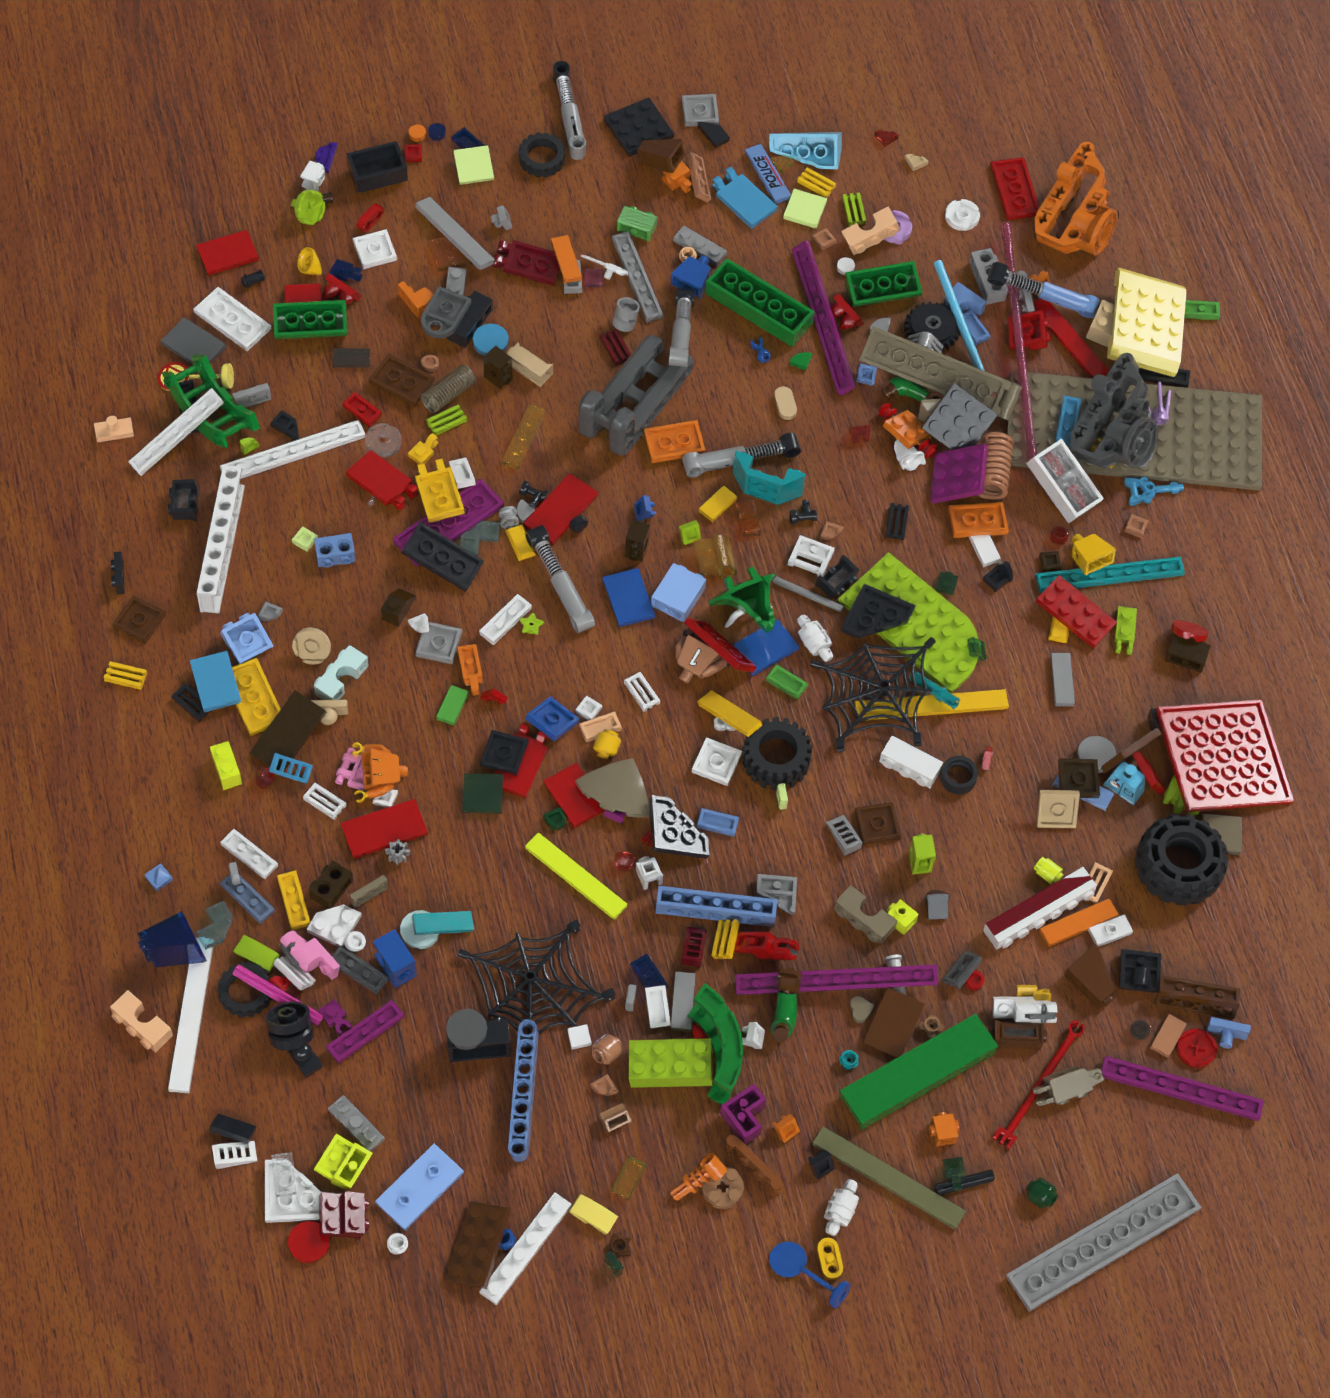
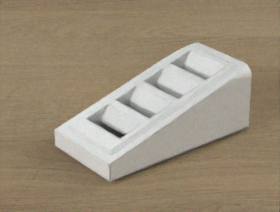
M250 1141L249 1144L236 1142L212 1145L216 1169L258 1162L254 1141ZM245 1148H249L250 1157H246ZM241 1149V1158H238L237 1150ZM228 1151L233 1152V1158L229 1159ZM224 1152L225 1159H221L220 1153Z

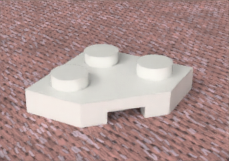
M345 905L317 912L307 928V933L337 947H344L345 937L353 932L361 918V913Z

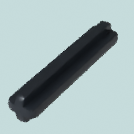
M990 1169L935 1184V1191L938 1195H943L994 1181L995 1175L993 1170Z

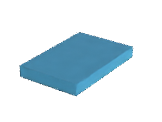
M227 651L190 660L204 712L242 703Z

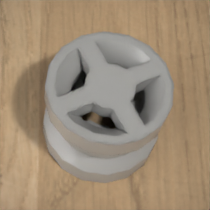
M507 506L499 510L502 528L510 529L518 526L519 519L516 517L517 509L515 507Z

